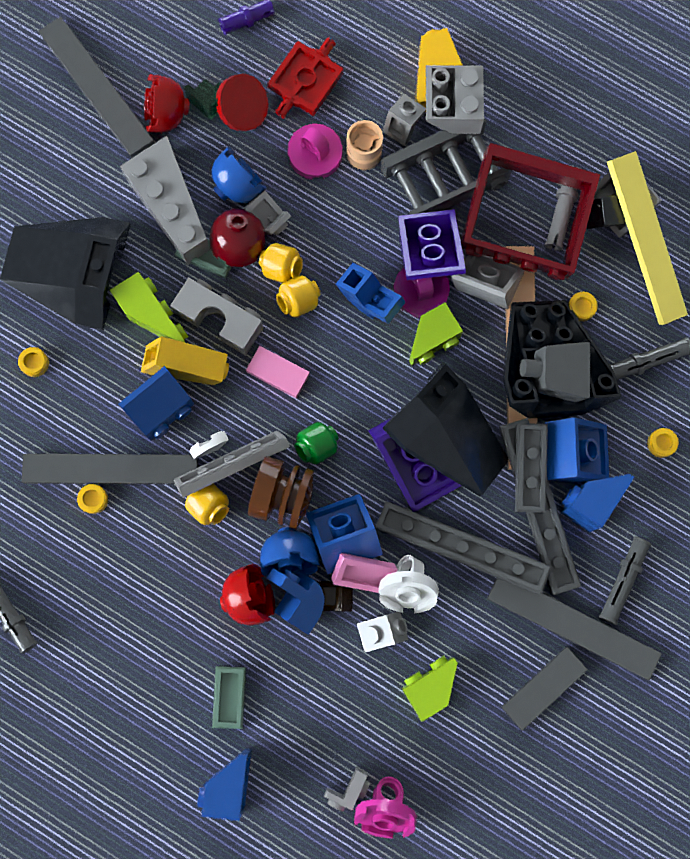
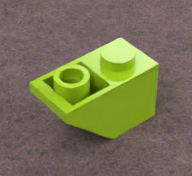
M446 302L420 317L409 359L412 366L418 362L420 365L426 364L435 357V352L442 348L448 351L460 343L458 339L461 338L463 330Z
M444 655L430 664L432 670L423 675L418 671L404 680L406 686L401 689L421 722L448 706L457 668L455 658L451 657L447 660Z

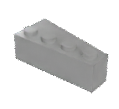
M167 136L120 166L130 186L187 265L191 264L190 261L195 257L199 258L211 250Z

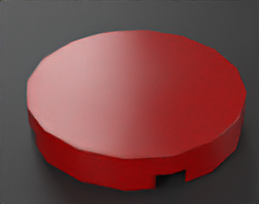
M244 73L229 76L221 83L217 90V112L223 123L229 128L236 131H248L256 129L263 123L268 112V97L263 85L255 77Z

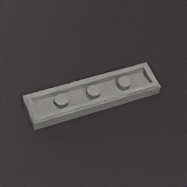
M274 431L175 478L174 483L184 498L262 461L266 456L270 457L289 448L290 445L282 433Z

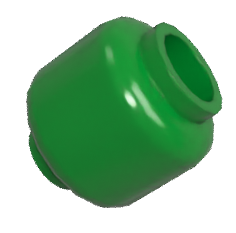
M315 422L297 434L294 448L303 462L317 465L337 452V440H339V437L332 426Z

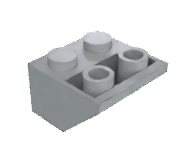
M426 65V122L451 134H480L484 122L483 66Z

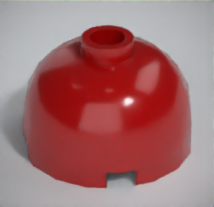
M150 74L147 81H153L152 86L145 89L144 120L150 119V126H145L148 132H169L181 123L183 115H188L189 99L184 98L182 87L170 77Z
M252 563L233 571L225 579L222 588V596L220 597L221 607L224 612L228 613L239 624L259 625L270 621L271 618L269 616L275 613V599L270 584L265 587L261 578L264 575L261 574V568L257 564Z

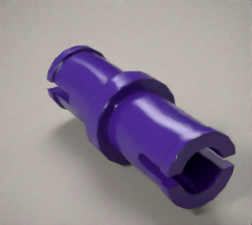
M263 0L249 7L243 5L239 11L218 18L219 25L224 35L245 26L250 28L254 26V22L275 15L274 7L270 0Z

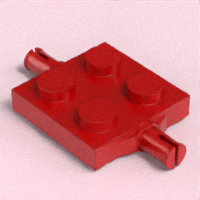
M327 37L319 50L309 48L299 41L293 46L267 83L268 89L283 98V101L275 110L278 116L281 115V118H285L292 106L299 107L312 116L316 114L344 71V68L332 62L328 57L329 53L336 46L333 40L330 41V38Z

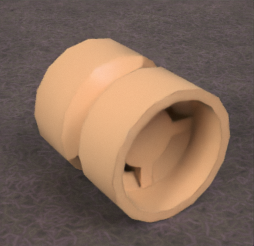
M357 121L351 125L347 132L346 155L353 167L360 170H368L375 167L381 160L383 134L380 127L372 121Z

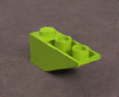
M137 272L110 289V292L131 322L159 337L163 336L185 342V339L188 338L181 324L174 325L169 318L173 313L165 300L159 302L154 294L158 290L149 277L144 280L141 274Z

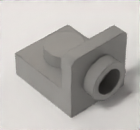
M403 94L389 109L382 131L405 146L412 137L416 122L423 116L426 108L406 94Z

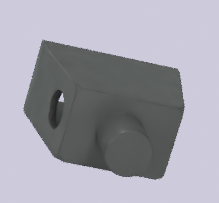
M590 342L544 346L535 351L534 360L522 359L520 375L522 377L534 378L537 393L571 402H580L590 398Z

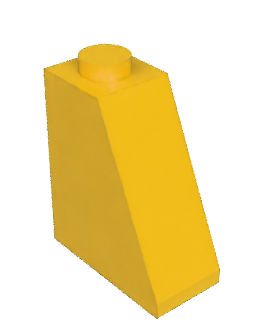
M447 28L441 30L433 29L421 36L416 102L425 108L426 65L463 66Z
M161 336L146 345L141 373L154 375L165 366L175 379L216 385L227 377L229 371V363H226L228 354Z

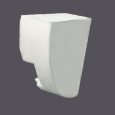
M225 431L217 432L211 435V440L200 444L198 442L192 446L190 453L193 459L218 451L229 440Z

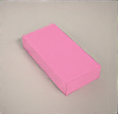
M261 346L257 349L246 369L248 374L296 399L310 375L309 371Z
M340 553L331 580L334 585L379 593L380 581L386 575L397 572L398 569L394 563Z

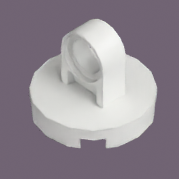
M412 555L404 556L396 566L397 572L386 575L380 581L379 600L385 607L403 613V608H414V613L430 610L437 604V596L439 594L437 582L431 577L424 575V564L422 561Z

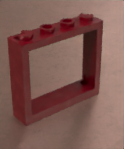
M490 143L484 153L461 238L462 249H465V253L471 256L481 257L483 254L493 257V261L499 264L509 265L511 262L521 265L520 269L527 272L543 271L548 273L547 276L552 279L564 280V278H569L575 273L600 174ZM491 165L582 190L563 264L472 238Z

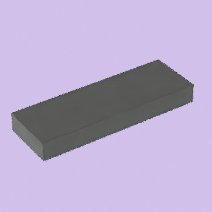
M518 423L516 426L515 512L546 513L548 424Z
M565 647L508 699L501 708L518 728L523 731L588 669L568 647Z

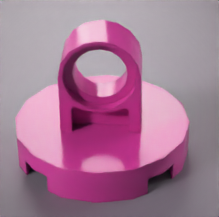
M323 124L302 126L293 133L289 140L288 156L291 167L297 174L307 179L322 176L323 178L329 177L338 169L342 162L343 147L340 137L333 129Z
M385 777L374 788L372 799L363 801L356 806L354 823L355 825L361 823V830L373 836L393 838L394 832H403V837H407L415 831L417 815L413 809L403 804L404 791L402 784L393 777ZM381 787H391L395 792V799H386L381 793Z

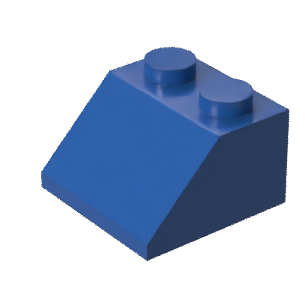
M164 366L118 405L151 441L154 437L159 439L165 435L170 429L169 425L176 419L180 421L188 416L192 411L191 407L194 405V402Z
M575 417L545 422V424H548L547 480L589 482L610 478L607 424Z
M626 474L589 481L580 487L576 485L573 490L570 489L561 501L564 508L560 513L588 532L600 529L608 520L634 477Z
M360 494L307 512L306 517L327 575L333 573L340 553L370 559L383 555L376 529Z
M246 748L215 773L206 784L204 783L203 788L200 787L197 807L202 808L201 817L240 821L245 811L252 749Z

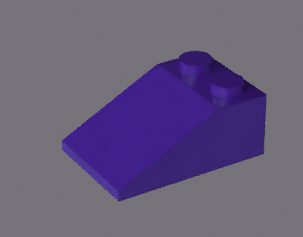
M455 209L398 216L400 245L407 280L466 274Z
M390 419L368 430L412 512L461 487L457 482L404 451L382 429Z

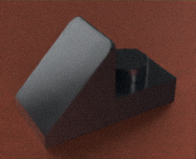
M617 195L594 199L586 230L626 224Z

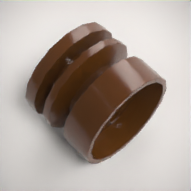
M266 456L262 461L255 480L248 507V516L267 521L273 510H278V525L283 526L287 515L291 514L289 527L297 530L301 520L306 516L314 490V470L307 468L302 480H299L300 466L295 465L290 475L285 476V462Z

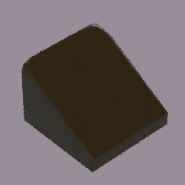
M317 581L324 594L323 611H352L353 588L334 585L332 581Z

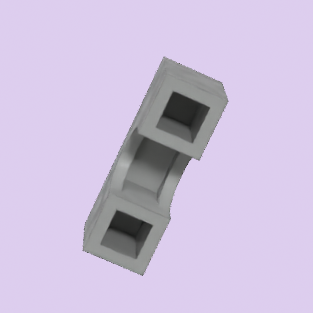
M188 277L170 305L174 314L196 327H199L202 320L208 315L219 314L223 316L226 322L219 334L221 341L246 356L264 328L260 319L261 316L251 308L246 307L244 310L235 305L237 302L229 295L222 293L220 296L211 291L213 288L205 281L198 279L196 282Z

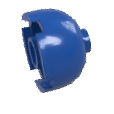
M227 147L214 161L211 169L212 179L216 184L213 190L224 201L229 198L235 203L244 204L250 202L267 187L259 184L262 180L241 157L237 160L232 155L235 151Z
M290 527L279 529L278 532L271 535L264 542L261 548V574L267 577L272 568L282 574L287 569L296 576L300 572L306 576L315 573L318 570L317 565L320 566L318 549L315 542L304 532L291 529Z

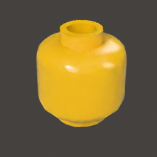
M273 243L261 252L259 265L262 268L264 277L284 283L300 275L303 260L295 248Z
M298 276L280 285L279 293L276 294V300L284 314H289L296 318L314 310L318 306L320 289L315 281H310L305 276Z
M213 483L188 495L185 507L200 524L216 525L228 514L229 499Z

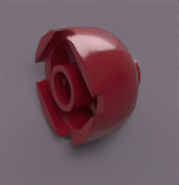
M231 209L223 212L215 219L210 229V249L217 259L219 257L221 260L226 261V265L231 267H244L256 262L257 257L265 250V229L261 220L252 212L244 209Z

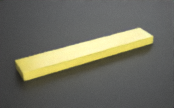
M634 151L608 161L607 165L659 325H665L688 315L637 152Z

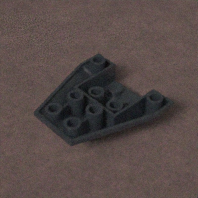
M98 217L14 226L0 280L75 325L104 331L110 307L106 295L118 250L124 251L131 224L115 219Z
M566 300L512 302L503 383L511 408L528 419L584 415L621 398L613 369L575 313L570 310ZM590 342V398L580 402H571L537 393L534 378L522 377L520 375L522 359L534 360L535 351L544 346Z
M443 362L428 377V382L413 399L397 411L382 429L404 451L476 495L481 496L507 464L508 456L466 384Z

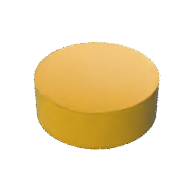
M588 292L574 294L568 303L570 310L582 322L591 319L598 308L596 298Z
M30 347L21 352L18 358V365L26 375L39 377L47 371L49 359L41 349Z
M668 428L655 430L647 440L649 451L659 458L672 455L676 452L679 445L677 435Z
M89 484L79 491L77 502L83 511L89 514H97L106 508L108 494L99 485Z

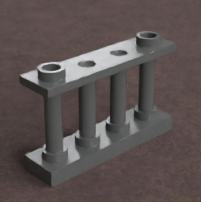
M485 117L480 134H451L442 130L382 158L381 171L384 177L394 176L399 179L414 210L409 211V215L444 211L473 197L477 180H473L457 147L468 141V143H472L481 161L483 160L485 150L487 149L482 139L487 123ZM440 153L448 155L464 185L450 193L432 161L433 157ZM417 164L423 166L439 197L427 204L423 203L407 172L410 167ZM491 165L485 191L491 188L497 190L508 183L512 170L498 169L497 166Z

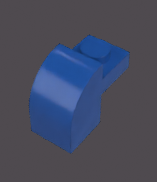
M355 263L350 265L335 284L345 298L358 310L371 319L376 317L387 324L391 322L406 303L401 295L382 286L372 272Z
M272 568L267 579L287 591L274 612L309 635L324 608L322 588L315 580L301 572L296 576L287 569L282 574Z

